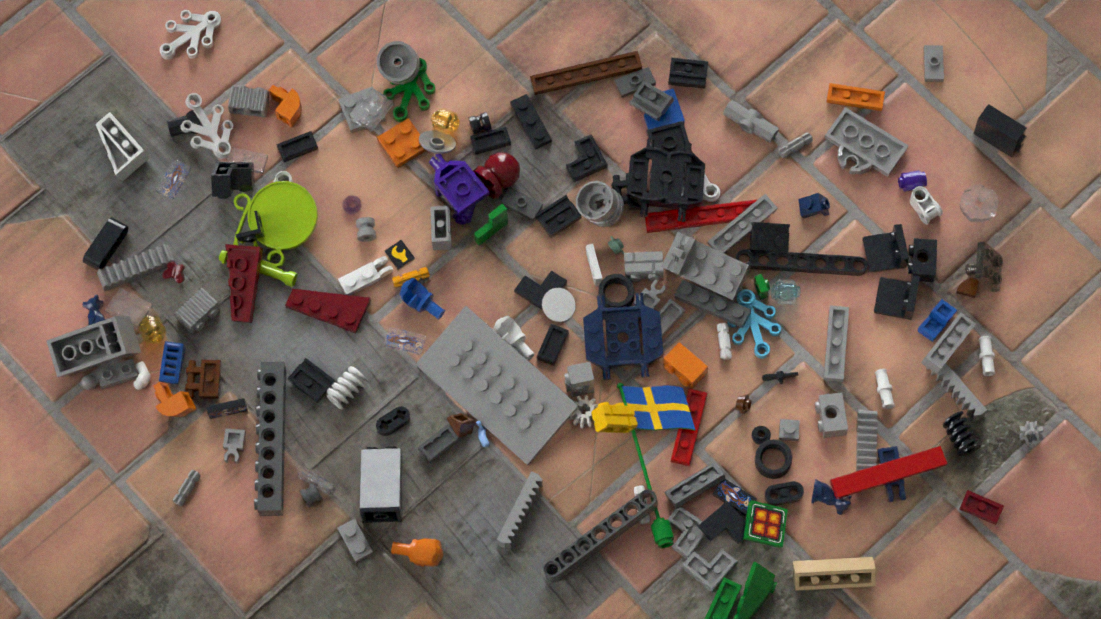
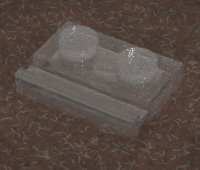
M371 87L349 114V117L372 132L394 104L392 100L387 99L386 96Z
M119 288L105 311L113 317L130 316L133 327L139 330L153 305Z

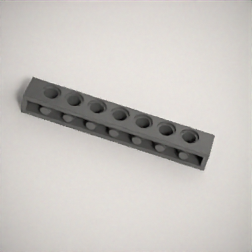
M284 361L261 362V369H257V379L260 380V387H257V398H260V405L256 407V414L260 419L259 424H256V435H259V442H256L255 449L256 454H259V461H255V472H258V479H255V491H258V498L254 499V509L258 511L259 516H283L286 366ZM269 381H276L273 386H267ZM269 399H275L273 404H266ZM269 417L275 418L272 423L266 422ZM270 435L275 436L272 441L265 440ZM268 454H274L273 459H265ZM267 473H274L272 478H264ZM266 492H274V494L271 497H264V494Z

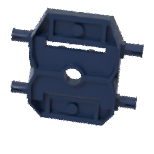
M639 293L635 294V306L606 308L605 296L601 295L602 303L600 296H597V309L583 317L586 361L602 369L603 380H606V373L607 380H611L610 369L621 366H640L641 377L645 378V370L646 378L650 377L649 365L663 356L660 312L645 306L643 293H640V300ZM638 318H641L644 355H641ZM603 320L606 323L608 357H605ZM620 333H626L629 339L622 343L617 337Z

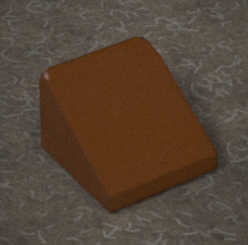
M462 413L447 417V421L457 436L462 437L472 434L474 427L473 419Z

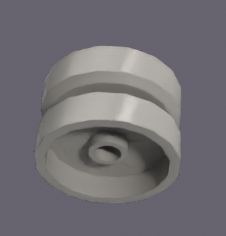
M393 41L380 49L377 55V67L385 79L394 84L403 85L417 77L420 70V59L410 45L402 41ZM400 59V60H401V64H400V65H395V64L398 63V60Z

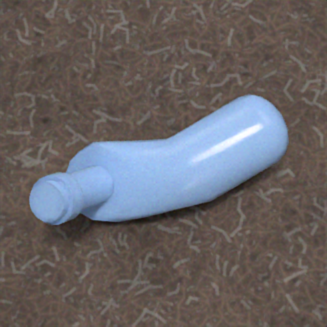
M477 421L479 441L483 447H488L490 443L486 437V427L482 426L480 421Z

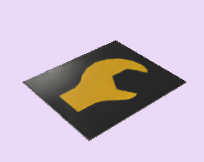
M402 240L385 250V253L397 269L415 259Z

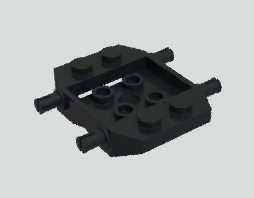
M648 138L646 147L630 156L626 197L641 206L640 217H643V214L644 217H648L649 206L678 209L677 220L681 221L682 216V222L686 221L687 210L702 205L705 163L691 152V143L689 145L684 143V152H667L654 148L655 140L651 139L650 145V138ZM650 159L652 160L649 193H647L646 188L648 166ZM684 163H685V164H686V169H685L684 193H683V197H682V196H681V193H682V181H683V170H684ZM669 174L671 175L672 179L669 181L663 180L662 175Z

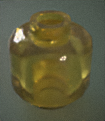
M440 108L431 116L433 129L443 134L449 135L459 127L460 120L458 115L449 109Z
M146 316L138 325L139 333L146 343H160L166 335V328L158 316Z

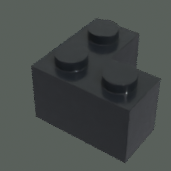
M216 162L211 174L212 197H218L219 199L231 197L233 190H239L240 192L253 190L255 184L254 162Z

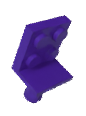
M441 154L435 155L437 160L434 156L430 159L429 164L435 169L434 185L436 195L438 197L443 195L458 215H461L490 195L489 190L465 161H449L447 163Z

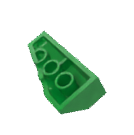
M756 562L752 564L743 591L744 594L740 598L737 613L733 619H751L768 599L769 593L773 594L777 585V582H774L775 575Z

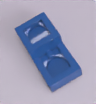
M941 299L917 331L933 342L955 315L957 309Z

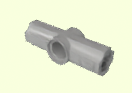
M733 100L727 104L723 111V115L738 123L743 131L749 134L754 133L769 143L775 139L779 131L778 127L764 120L758 111L754 109L748 110Z

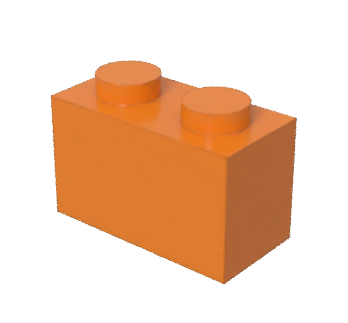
M680 342L664 357L663 365L665 370L670 374L674 373L685 387L689 386L693 389L708 373V366Z

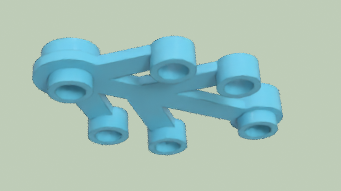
M741 290L737 295V303L751 309V314L744 327L739 328L733 334L732 342L735 345H741L744 341L745 333L751 327L756 344L754 354L756 357L764 359L769 355L770 347L766 342H763L758 325L768 329L772 336L780 334L781 326L755 314L753 307L764 312V316L768 319H772L775 316L776 310L773 306H767L756 300V296L751 290ZM748 297L750 300L745 302L743 298ZM772 310L773 314L769 315L766 311ZM727 322L729 327H737L736 325ZM776 327L778 328V331L773 332L772 328ZM739 336L741 340L736 341L734 338ZM763 349L765 353L760 354L758 351Z

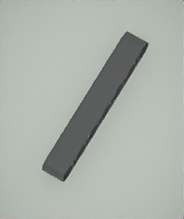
M650 489L640 492L547 561L543 567L547 580L550 582L560 581L653 512L658 506L655 492ZM647 497L654 499L650 504H645L644 500ZM636 509L638 512L636 515L630 516L628 511ZM615 521L622 522L618 528L612 527V523ZM603 532L606 536L603 539H597V534ZM588 544L590 548L587 551H581V546ZM567 556L574 557L571 563L564 562ZM551 568L558 569V572L556 574H548Z

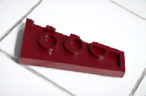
M292 289L285 306L293 311L356 334L371 299L369 297Z

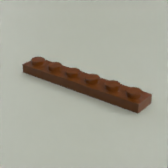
M638 51L532 75L530 80L534 95L636 72L642 69V64Z

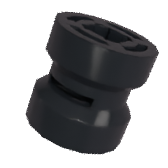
M487 112L481 113L477 117H468L474 135L482 130L488 131L492 129Z

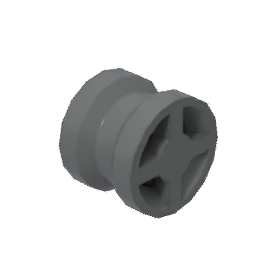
M313 483L306 490L302 489L299 491L309 508L313 506L314 502L323 500Z

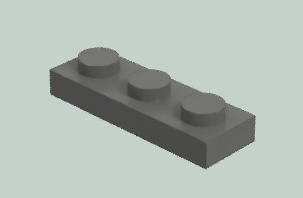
M713 462L665 491V495L677 509L726 478L720 468Z

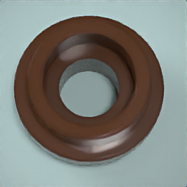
M740 395L737 398L736 410L740 411L741 414H745L751 408L752 402L749 399V395Z

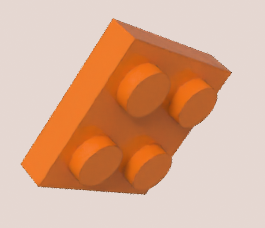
M409 118L377 136V140L397 168L427 151L420 145V133Z

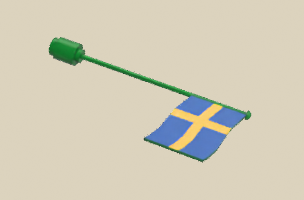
M623 383L617 384L624 405L633 406L634 417H636L638 424L635 429L653 431L690 429L696 431L682 387L666 385L642 388L624 386ZM633 429L631 432L647 488L652 490L635 429ZM658 508L654 510L656 519L650 525L654 541L660 549L668 548L674 544V535L670 521L660 518Z

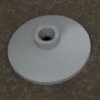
M426 131L419 136L420 145L433 153H449L456 147L455 139L441 131Z

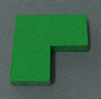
M503 204L489 213V222L474 233L475 242L479 246L508 224L507 208Z

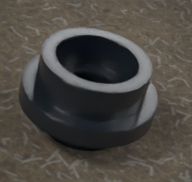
M757 426L753 429L751 438L754 443L760 445L770 440L771 432L765 426ZM763 432L765 436L759 437L758 433Z

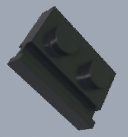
M671 57L668 85L705 89L708 61Z
M565 195L535 214V218L540 222V225L549 237L552 238L580 220L582 215L568 199V196Z
M751 222L750 250L788 252L790 224Z
M307 358L288 377L290 383L316 403L324 397L327 389L333 383H336L332 377Z

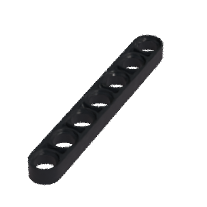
M749 249L740 250L736 255L737 260H739L741 255H747L750 260L745 264L749 265L750 269L861 276L865 274L868 267L866 259L860 256ZM761 256H766L769 259V262L767 264H761L759 263L758 258ZM780 257H784L788 260V263L782 266L778 264L777 260ZM802 258L806 260L807 264L804 267H800L796 261ZM817 260H823L825 261L826 266L823 268H819L816 266L815 262ZM837 261L844 262L845 267L843 269H837L834 263ZM861 262L864 265V269L856 270L854 263Z

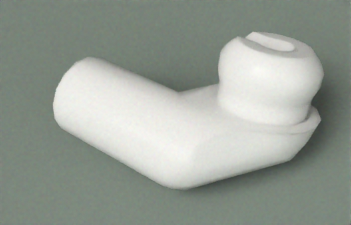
M143 361L135 365L139 372L136 381H134V387L137 390L145 388L151 379V375Z

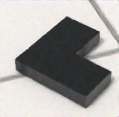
M592 134L575 141V146L581 158L566 164L573 182L608 168V164Z
M552 270L541 285L524 276L514 289V292L543 310L542 300L544 295L553 288H564L567 280Z
M726 501L697 527L710 541L723 530H726L735 542L739 544L744 538L746 521Z

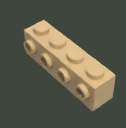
M873 557L793 561V581L795 590L876 586V568Z

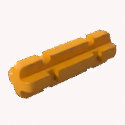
M423 267L419 269L420 271L414 270L402 274L401 277L399 275L393 277L392 281L395 288L401 287L404 282L411 278H415L417 281L420 280L419 278H429L428 268Z

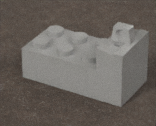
M677 232L661 266L734 302L751 268L749 265L680 232Z
M114 316L46 340L57 377H68L116 359H124L141 353L130 316Z

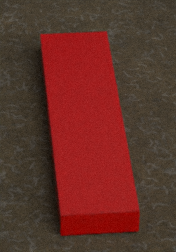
M688 389L686 400L696 431L678 429L670 462L690 466L707 399V392Z

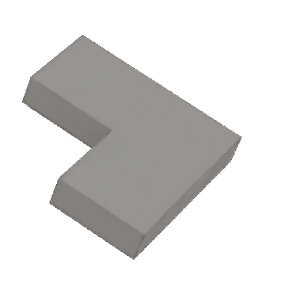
M680 506L668 518L670 525L682 532L672 546V549L688 559L705 537L704 533L697 527L703 521Z
M722 549L708 563L694 551L681 568L713 592L738 561Z

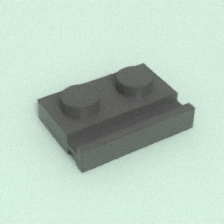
M643 81L633 95V99L628 103L659 122L660 117L666 113L674 99Z

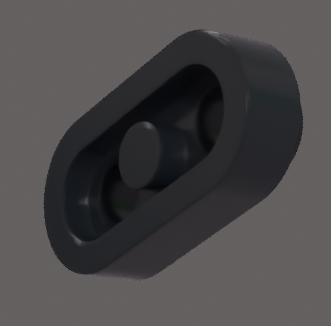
M796 481L771 485L765 491V500L769 505L773 506L798 502L803 497L804 488ZM790 491H796L797 495H791ZM776 494L778 498L772 499L771 495Z

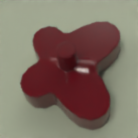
M173 261L167 264L168 269L163 272L162 277L164 279L173 277L177 283L184 282V265H176Z

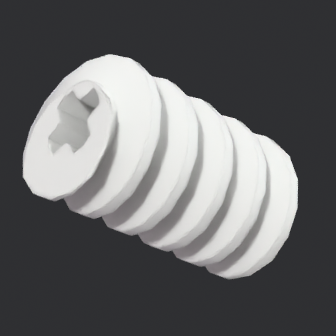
M352 366L348 368L349 373H343L344 378L339 377L337 379L339 384L333 383V389H327L328 399L341 410L343 409L341 402L348 404L349 402L346 397L348 396L353 399L354 396L351 392L359 393L357 386L363 388L364 384L362 381H368L359 370Z

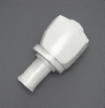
M509 316L496 321L493 330L528 361L532 359L535 353L524 343L526 335L522 333L517 323Z

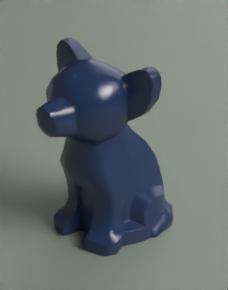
M98 295L82 303V306L89 310L87 316L88 326L106 320L100 312L104 301L99 300Z
M815 479L811 503L814 504L819 501L826 505L835 506L837 514L842 515L843 511L847 510L851 505L849 499L852 496L849 495L836 499L833 489L828 484Z

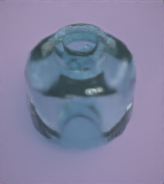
M792 279L777 280L771 286V298L777 304H794L797 297H800V287Z

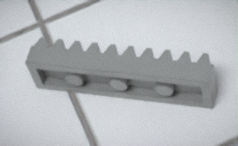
M764 194L713 236L707 244L711 248L725 254L751 233V222L763 223L776 212L778 207Z
M163 244L162 247H155V250L149 249L147 253L142 252L139 256L134 255L132 259L127 258L126 261L121 260L119 264L114 263L111 267L106 266L104 270L98 269L97 275L105 292L166 268L169 262L175 261L169 246Z
M832 305L829 307L823 377L825 381L843 382L849 307Z
M960 312L921 363L937 375L976 323Z
M945 363L937 373L936 381L942 380L941 387L947 386L946 392H953L951 398H958L956 404L962 403L961 409H968L966 415H973L972 422L981 420L985 416L987 409Z
M857 411L856 471L877 465V411Z
M531 471L497 538L498 546L504 549L512 548L511 541L515 542V535L519 534L518 528H522V521L526 520L525 514H529V507L533 506L532 500H536V494H539V487L543 486V479L538 474Z

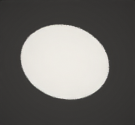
M553 288L544 295L542 308L549 319L562 322L568 320L573 315L575 300L569 291L563 288Z

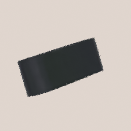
M112 217L109 218L84 254L83 263L96 270H103L127 235L129 227Z

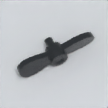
M778 371L776 374L763 375L762 380L770 381L777 379L779 384H783L785 378L795 377L799 374L798 372L784 373L783 371Z

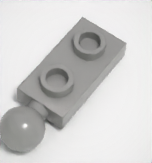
M133 358L96 369L97 376H84L81 380V385L86 390H92L96 387V384H100L102 390L137 379L138 374Z

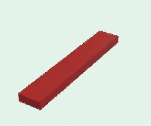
M757 199L695 207L686 211V221L682 222V216L681 221L677 220L678 209L648 213V217H645L647 233L730 223L755 203Z
M941 446L833 478L830 480V484L836 499H840L944 467L948 463Z

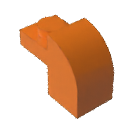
M272 85L269 89L270 98L280 104L275 110L276 117L288 126L293 127L302 113L299 95L293 88L288 93L284 88Z
M158 382L153 385L155 396L161 402L155 407L161 414L171 417H184L196 410L188 392L180 391L173 395L167 383Z

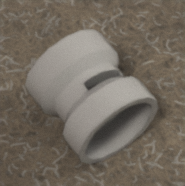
M362 217L357 219L356 227L359 229L357 239L361 242L375 240L374 218Z

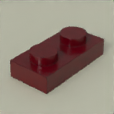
M967 490L959 510L996 525L1004 505Z

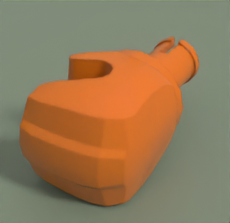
M413 539L410 544L393 541L391 554L408 556L410 562L424 567V565L430 567L438 566L443 558L442 544L437 539Z

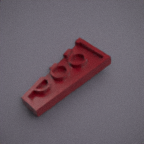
M225 244L228 253L227 268H229L230 277L228 283L231 289V319L234 322L252 323L263 248Z

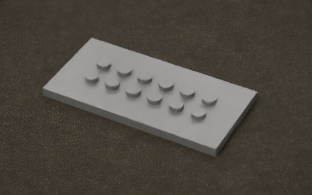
M467 306L462 309L416 363L422 371L527 465H530L580 407Z

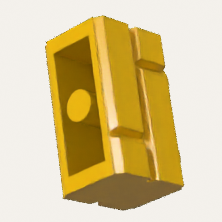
M603 402L598 404V407L591 412L593 421H595L596 432L629 433L638 426L636 417H634L633 406L624 405V403L609 405V402Z

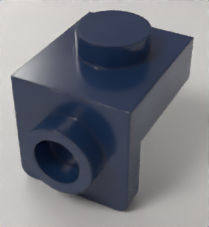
M820 193L798 199L802 218H808L820 213L824 216L829 215V200Z

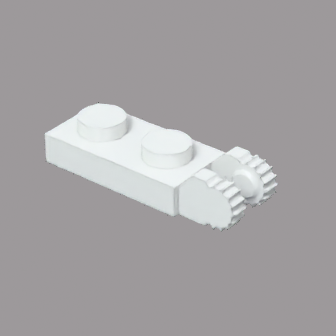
M382 256L373 263L370 262L339 278L338 281L345 294L352 295L393 272L392 266L385 267L379 272L376 270L388 262L387 257Z

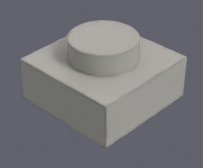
M780 419L779 440L798 441L800 420Z

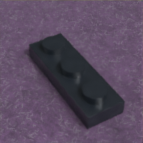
M525 94L510 101V105L534 149L536 150L551 143L552 138L528 95Z

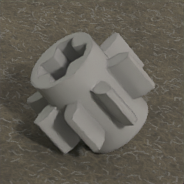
M1026 421L1025 426H1020V440L1025 439L1026 445H1037L1039 440H1043V426L1038 427L1037 421Z

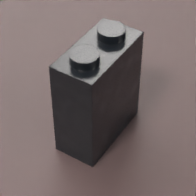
M988 104L978 117L973 134L1012 157L1015 152L1019 153L1024 146L1023 142L1027 137L1025 135L1027 127Z

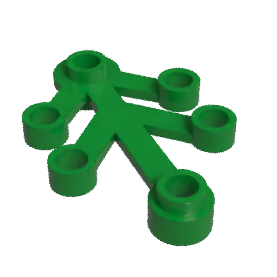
M419 58L421 68L416 78L409 83L385 89L383 92L384 99L392 101L395 95L405 91L400 106L395 107L393 110V117L397 122H402L408 118L407 108L413 93L422 111L430 108L429 100L424 97L416 83L418 77H420L424 83L426 94L432 95L436 91L435 84L430 81L426 74L427 63L422 58ZM431 86L433 89L427 90V87ZM391 93L392 96L387 97L386 94ZM422 103H427L426 106H421Z

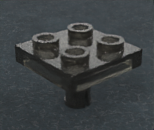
M978 242L976 263L966 264L965 267H969L965 268L966 274L968 276L975 275V278L992 292L1000 291V284L1002 283L1001 266H1003L1002 255L986 242Z

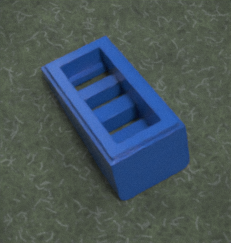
M165 341L159 382L179 383L186 350L183 343ZM169 357L177 358V361H176V360H168V358H169ZM167 365L176 366V369L168 368ZM165 372L175 373V377L165 375Z

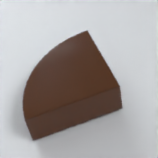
M970 278L963 281L956 293L975 298L980 278Z

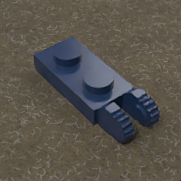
M897 446L877 450L880 464L900 458ZM904 479L884 485L888 502H894L892 487L898 486L901 501L906 500Z

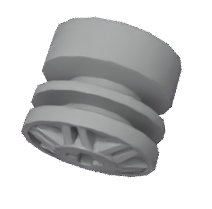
M591 181L585 184L579 190L576 197L578 212L584 218L600 227H609L615 224L621 218L624 211V202L621 195L606 183L600 181Z

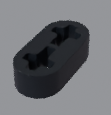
M399 406L379 418L376 422L378 433L382 436H388L405 426L410 420L409 410L406 407ZM398 413L405 414V419L398 418ZM381 424H389V429L385 430L384 428H382Z

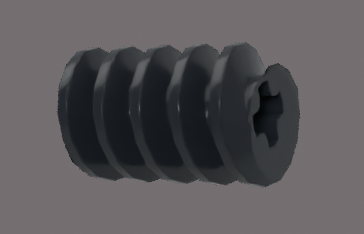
M963 411L952 414L942 424L947 429L946 433L950 436V441L954 442L953 447L958 449L957 454L959 456L971 454L981 447V445H974L978 441L977 438H970L974 435V431L967 432L971 427L970 424L964 425L967 418L960 419L964 414Z

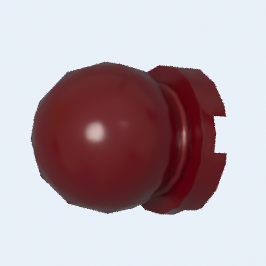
M498 152L487 159L484 167L477 166L473 172L489 190L490 195L488 196L495 199L503 194L502 189L513 186L519 179L520 164L513 155L506 152Z

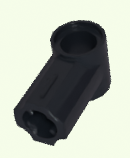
M194 110L187 112L186 116L167 121L171 137L185 134L181 130V124L185 120H190L194 124L203 126ZM184 124L185 128H190L188 124Z

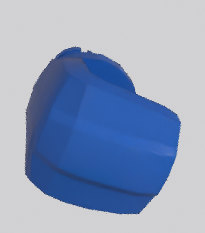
M411 278L403 283L399 295L404 303L420 313L426 310L438 320L444 315L445 309H442L433 302L434 295L428 292L415 278Z

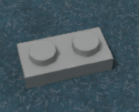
M355 519L337 528L356 563L373 555V551Z

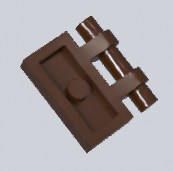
M189 360L188 367L186 368V375L188 376L185 391L189 393L191 399L194 398V392L199 391L200 399H219L221 360H201V367H196L195 360ZM196 375H200V383H195Z

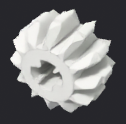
M587 395L584 400L578 396L577 401L574 402L580 407L569 419L574 420V426L580 423V428L583 429L584 424H587L590 428L592 427L591 422L595 423L591 412L598 407V404H595L596 399L594 398L589 401Z

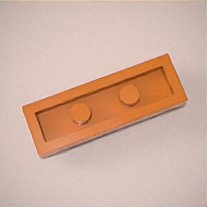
M829 83L826 103L882 111L885 91Z

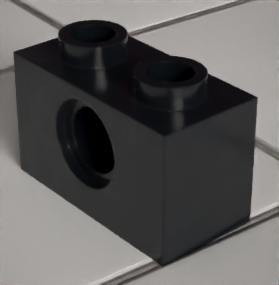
M914 238L913 244L909 245L908 255L912 256V263H908V274H911V279L912 275L920 277L919 281L934 282L936 277L937 240ZM918 258H924L927 262L922 263Z

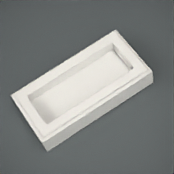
M589 244L586 246V255L594 285L599 286L602 281V275L594 245Z

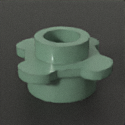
M611 236L612 240L608 242L610 248L616 255L620 252L624 254L622 250L624 248L623 243L619 238L614 239Z

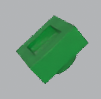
M762 274L754 276V286L760 300L767 298L768 291L770 290L768 280H764Z

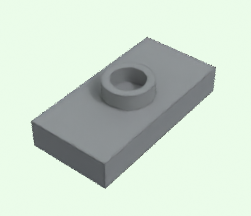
M924 45L925 82L944 81L943 46Z

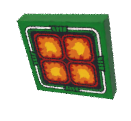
M750 500L748 502L743 539L782 548L788 509Z

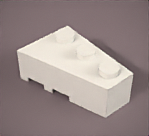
M110 112L96 123L109 160L114 168V173L123 182L145 163L150 156Z

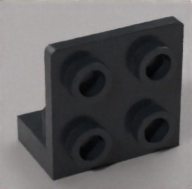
M902 224L894 225L893 231L890 233L864 236L862 238L870 273L907 267L909 255Z
M912 275L911 282L880 277L874 313L912 320L920 277Z

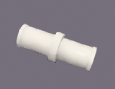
M982 336L979 338L981 351L979 359L982 360L983 375L993 376L995 374L993 362L995 354L992 352L991 337Z
M879 369L875 372L878 384L877 392L881 397L882 408L891 409L895 406L891 393L893 388L889 384L887 370Z

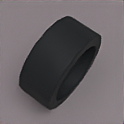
M611 274L601 281L598 296H600L601 303V295L605 296L606 308L630 307L634 301V286L627 276ZM614 283L624 285L628 291L626 299L619 303L609 301L605 295V290L609 285Z
M775 439L767 440L760 444L756 450L755 466L764 477L771 479L781 478L791 468L792 452L784 442ZM768 449L780 450L785 456L784 465L776 470L768 469L762 462L764 452Z

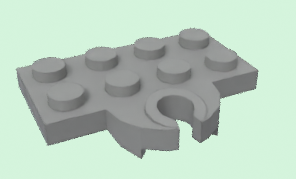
M846 107L825 134L826 140L840 147L838 150V163L842 169L846 167V162L849 160L856 163L855 166L851 167L849 174L860 175L874 168L888 177L909 147V145Z

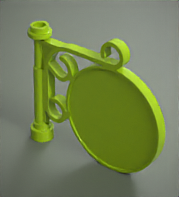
M278 181L266 185L255 194L252 201L247 194H238L234 198V205L238 210L244 211L236 234L241 233L247 215L250 230L258 229L254 211H258L261 216L265 236L257 238V241L273 249L267 256L268 261L261 259L260 274L281 280L285 285L294 287L298 273L293 271L284 272V270L279 269L285 263V256L282 251L299 247L313 234L318 221V210L313 197L304 187L289 181ZM240 198H246L248 201L245 209L238 206ZM236 234L233 245H239V241L236 238ZM254 241L255 247H258L257 241ZM222 250L219 255V261H222V264H226L228 253L226 250ZM275 254L281 256V260L277 264L270 262Z

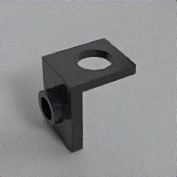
M254 211L258 229L236 234L239 242L257 241V238L265 236L261 216L258 211Z

